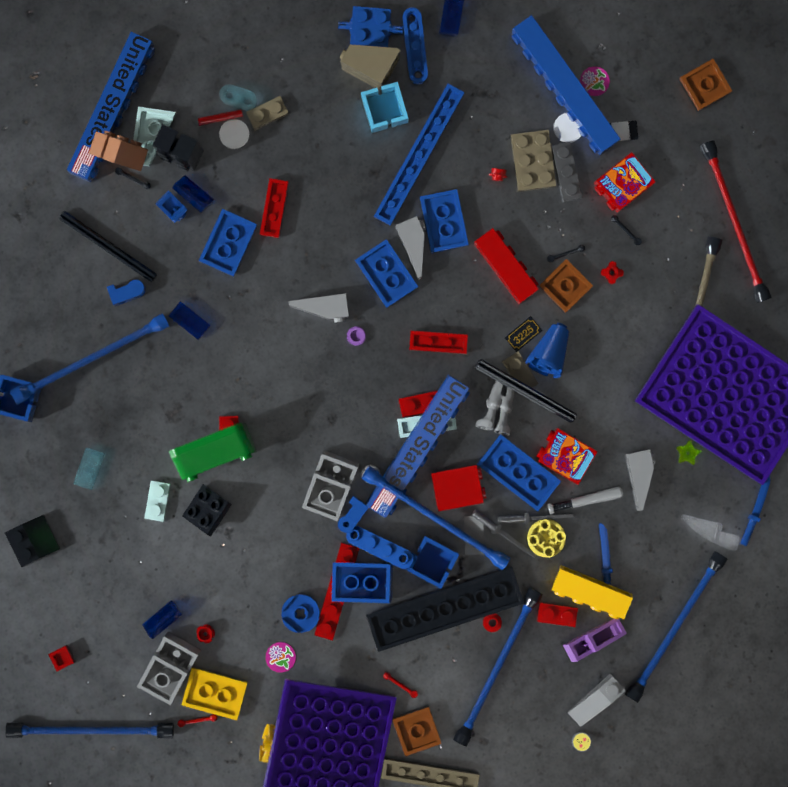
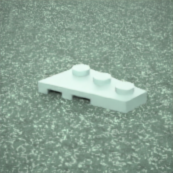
M138 107L133 140L142 143L141 147L148 149L143 166L150 167L157 154L152 146L162 124L168 127L171 126L177 114L176 112Z

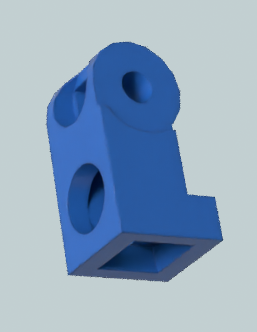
M132 280L128 285L117 288L114 284L107 286V290L112 304L118 306L142 297L145 294L146 287L141 281Z
M355 496L349 501L353 505L349 512L338 521V528L344 533L351 532L368 509L366 504Z

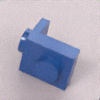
M169 190L155 203L174 223L181 221L186 216L185 212L188 210Z

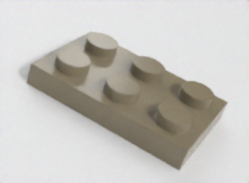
M549 130L511 134L518 192L556 187Z

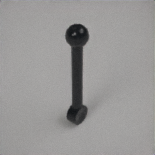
M120 167L115 169L117 175H123L137 182L146 190L151 188L149 182L145 183L123 172Z
M613 215L611 221L616 222L634 240L635 245H640L642 240L636 238L618 220L617 215Z
M579 245L578 248L555 256L549 255L547 261L552 263L555 259L575 252H584L585 246Z

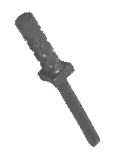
M476 509L473 511L472 516L491 529L492 534H501L530 556L536 557L534 552L501 530V524H495Z
M523 513V515L498 516L497 521L498 524L517 522L530 524L529 520L573 518L575 515L529 516V513Z

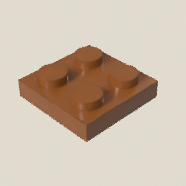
M714 59L709 60L679 78L698 111L732 92L731 87Z
M566 259L539 287L566 313L593 285Z
M429 706L392 719L405 757L442 744Z

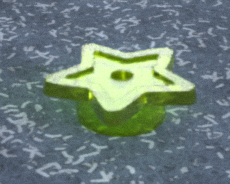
M690 440L685 446L676 447L680 454L679 463L688 461L690 464L695 465V457L701 453V450L695 449Z

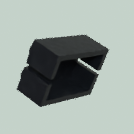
M162 124L152 145L158 156L167 163L176 162L175 164L184 171L188 172L189 169L195 171L204 152L198 140L183 133L180 138H176L179 132Z

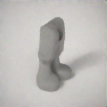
M495 380L490 396L486 400L488 412L484 418L476 421V427L483 430H493L496 411L499 408L500 415L494 432L509 436L511 429L508 426L507 417L514 409V390L506 386L504 395H502L503 384Z

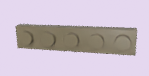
M384 758L381 779L429 787H478L480 777L478 773Z

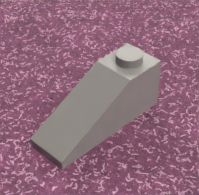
M416 216L397 224L396 229L416 277L419 280L422 278L423 231L426 230L423 220H418Z
M346 293L289 301L290 307L328 320H334V323L346 322L345 318H349Z
M650 449L625 454L637 511L644 509L654 471L653 464H656L655 455L651 453Z
M609 674L572 707L568 713L581 727L611 705L626 690Z

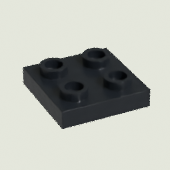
M203 484L182 517L211 537L232 504Z

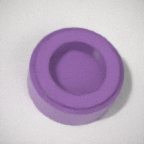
M354 326L348 330L347 339L350 344L359 346L364 343L366 333L361 327Z

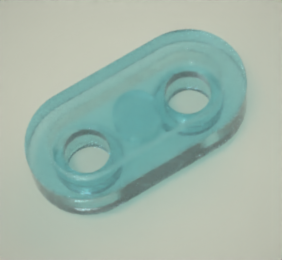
M225 85L219 92L221 101L226 105L245 111L252 110L257 105L255 94L249 90L233 85ZM227 93H232L233 97L228 99L226 95ZM245 99H251V103L245 104Z

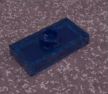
M181 301L169 314L171 319L197 340L211 326Z
M171 600L142 625L148 636L153 640L177 620L182 613L175 602Z

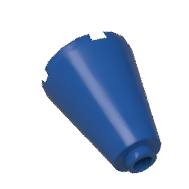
M562 323L551 325L527 357L525 363H530V369L544 376L553 374V378L561 377L569 338L567 326Z

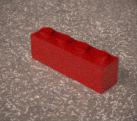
M492 228L474 241V245L516 302L521 304L539 290L537 288L539 284L533 276H528L526 273L527 267L521 260L518 262L514 257L516 253L510 245H505L503 242L505 238L499 230L495 231Z

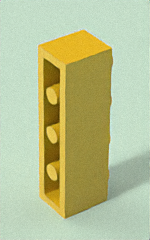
M562 565L552 585V590L555 591L556 595L573 598L572 601L583 605V603L590 605V608L597 612L605 611L614 619L625 618L633 599L632 593Z

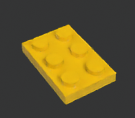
M192 667L181 705L238 720L248 682Z

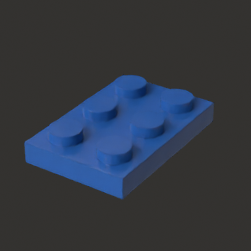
M457 189L420 196L431 253L469 246Z
M222 209L199 258V262L234 277L258 225Z
M387 239L355 260L386 308L418 288V285Z

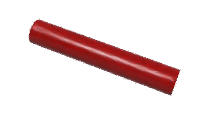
M240 109L198 118V123L201 126L243 117Z

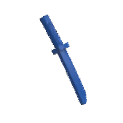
M770 476L764 485H761L752 514L748 516L750 520L740 542L743 546L748 545L756 522L758 523L761 520L759 516L771 482Z
M599 523L603 564L601 573L604 576L603 581L611 585L613 569L610 565L608 533L605 526Z

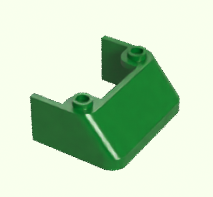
M239 423L169 451V454L181 479L190 482L198 479L197 475L238 458L244 461L251 458L252 453L257 451L246 423Z

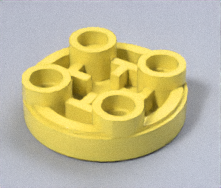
M541 519L529 528L527 542L530 549L536 555L550 558L561 552L566 542V534L558 522L551 519Z

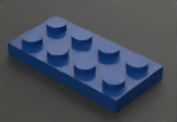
M501 434L477 463L479 467L536 511L540 510L561 482V480Z

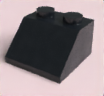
M44 515L5 532L21 568L60 549Z

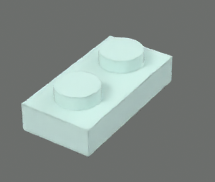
M151 481L144 519L164 522L171 484Z

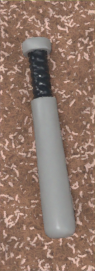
M614 487L571 498V500L561 503H548L549 514H554L557 510L570 507L577 508L622 498L623 490L621 487Z

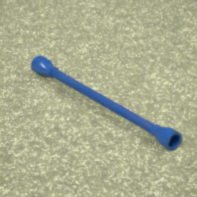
M162 313L154 317L141 330L135 331L126 336V338L123 337L121 340H117V342L88 355V357L86 356V358L84 357L77 361V363L75 362V364L73 363L59 370V372L53 373L48 378H43L34 384L17 387L11 390L10 393L18 405L26 401L39 388L41 389V387L43 388L50 384V382L52 383V381L54 382L68 375V373H72L81 368V366L88 365V363L117 350V348L119 349V347L121 348V346L123 347L132 342V340L134 341V339L136 340L145 334L162 331L168 328L169 324Z
M369 466L365 470L361 479L369 484L377 485L387 491L389 490L391 494L393 493V495L399 497V499L405 501V503L428 518L430 517L434 522L436 521L440 526L442 525V527L485 554L493 565L503 570L509 563V556L485 545L483 546L482 543L477 542L467 533L465 534V532L459 530V528L424 505L422 506L418 501L416 502L412 497L410 498V496L388 483L373 467Z

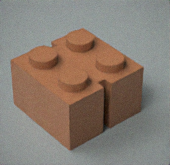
M104 131V134L95 132L89 154L138 171L142 170L148 149L141 147L142 143L131 140L129 143V138L117 135L115 138L116 134Z

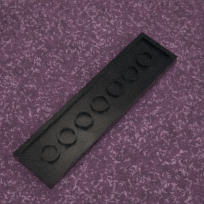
M511 566L367 614L366 617L377 651L380 652L522 605L524 601Z

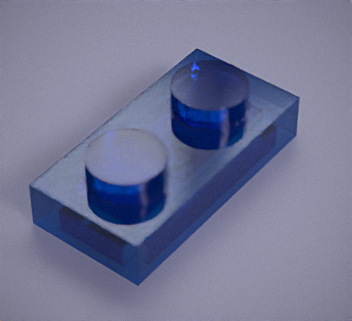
M445 0L439 33L458 36L464 0Z
M186 175L179 179L172 187L200 212H203L214 201L210 195Z

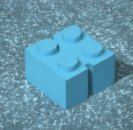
M398 82L381 86V95L378 93V88L361 92L362 102L372 133L388 129L389 124L395 127L408 123L409 118Z

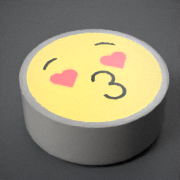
M580 731L573 735L572 745L577 751L585 752L591 747L592 741L586 732Z

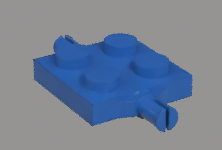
M353 6L350 22H338V29H348L350 31V44L388 47L391 33L403 34V26H393L391 23V9Z

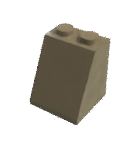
M350 44L348 49L344 48L342 51L340 63L343 71L381 91V86L386 85L400 60V50L390 47Z

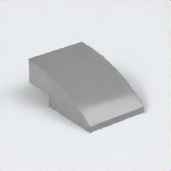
M324 450L302 508L338 521L360 463Z
M167 632L137 687L171 705L201 650Z

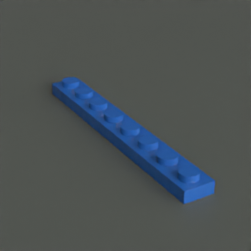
M447 84L374 215L376 219L391 226L464 95L463 91Z

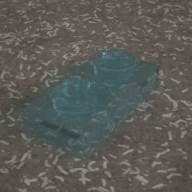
M86 448L73 484L93 490L105 454Z

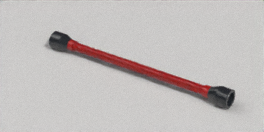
M714 140L700 145V148L709 164L713 166L715 178L718 180L719 189H721L720 191L726 203L725 205H727L730 219L733 221L732 224L736 235H738L741 249L744 251L745 260H747L751 276H753L754 296L757 303L772 298L770 291L763 283L762 278L760 279V275H758L759 273L753 261L754 259H752L753 256L748 247L749 245L746 243L744 231L741 229L738 215L735 213L729 190H727L723 174L720 172L717 146Z

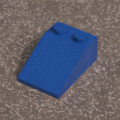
M333 562L332 601L391 603L393 564Z

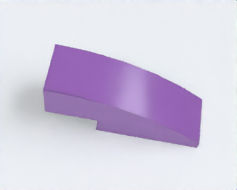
M613 618L565 643L563 647L571 662H578L627 633L621 621Z

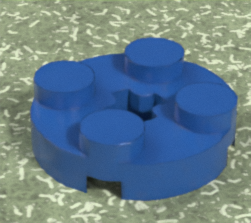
M297 594L291 596L282 607L283 623L292 632H308L319 621L320 609L318 604L308 595ZM303 608L306 617L297 618L296 610Z

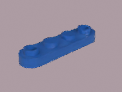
M408 8L403 13V27L409 79L414 84H422L428 77L422 15L418 9ZM414 16L416 20L411 22L409 17ZM420 72L422 76L416 78L415 73Z
M355 526L351 532L346 534L347 541L350 544L401 569L408 570L415 565L416 558L413 552L359 526ZM357 532V538L354 539L353 534ZM403 556H406L405 562H402Z

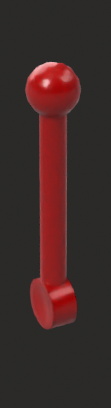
M389 672L384 673V679H389L390 681H392L393 683H395L396 685L410 693V696L412 698H416L418 696L416 690L409 689L408 687H406L405 685L391 677Z
M212 714L210 717L186 721L180 719L177 725L179 727H184L186 724L210 720L212 722H215L217 720V716L215 714Z

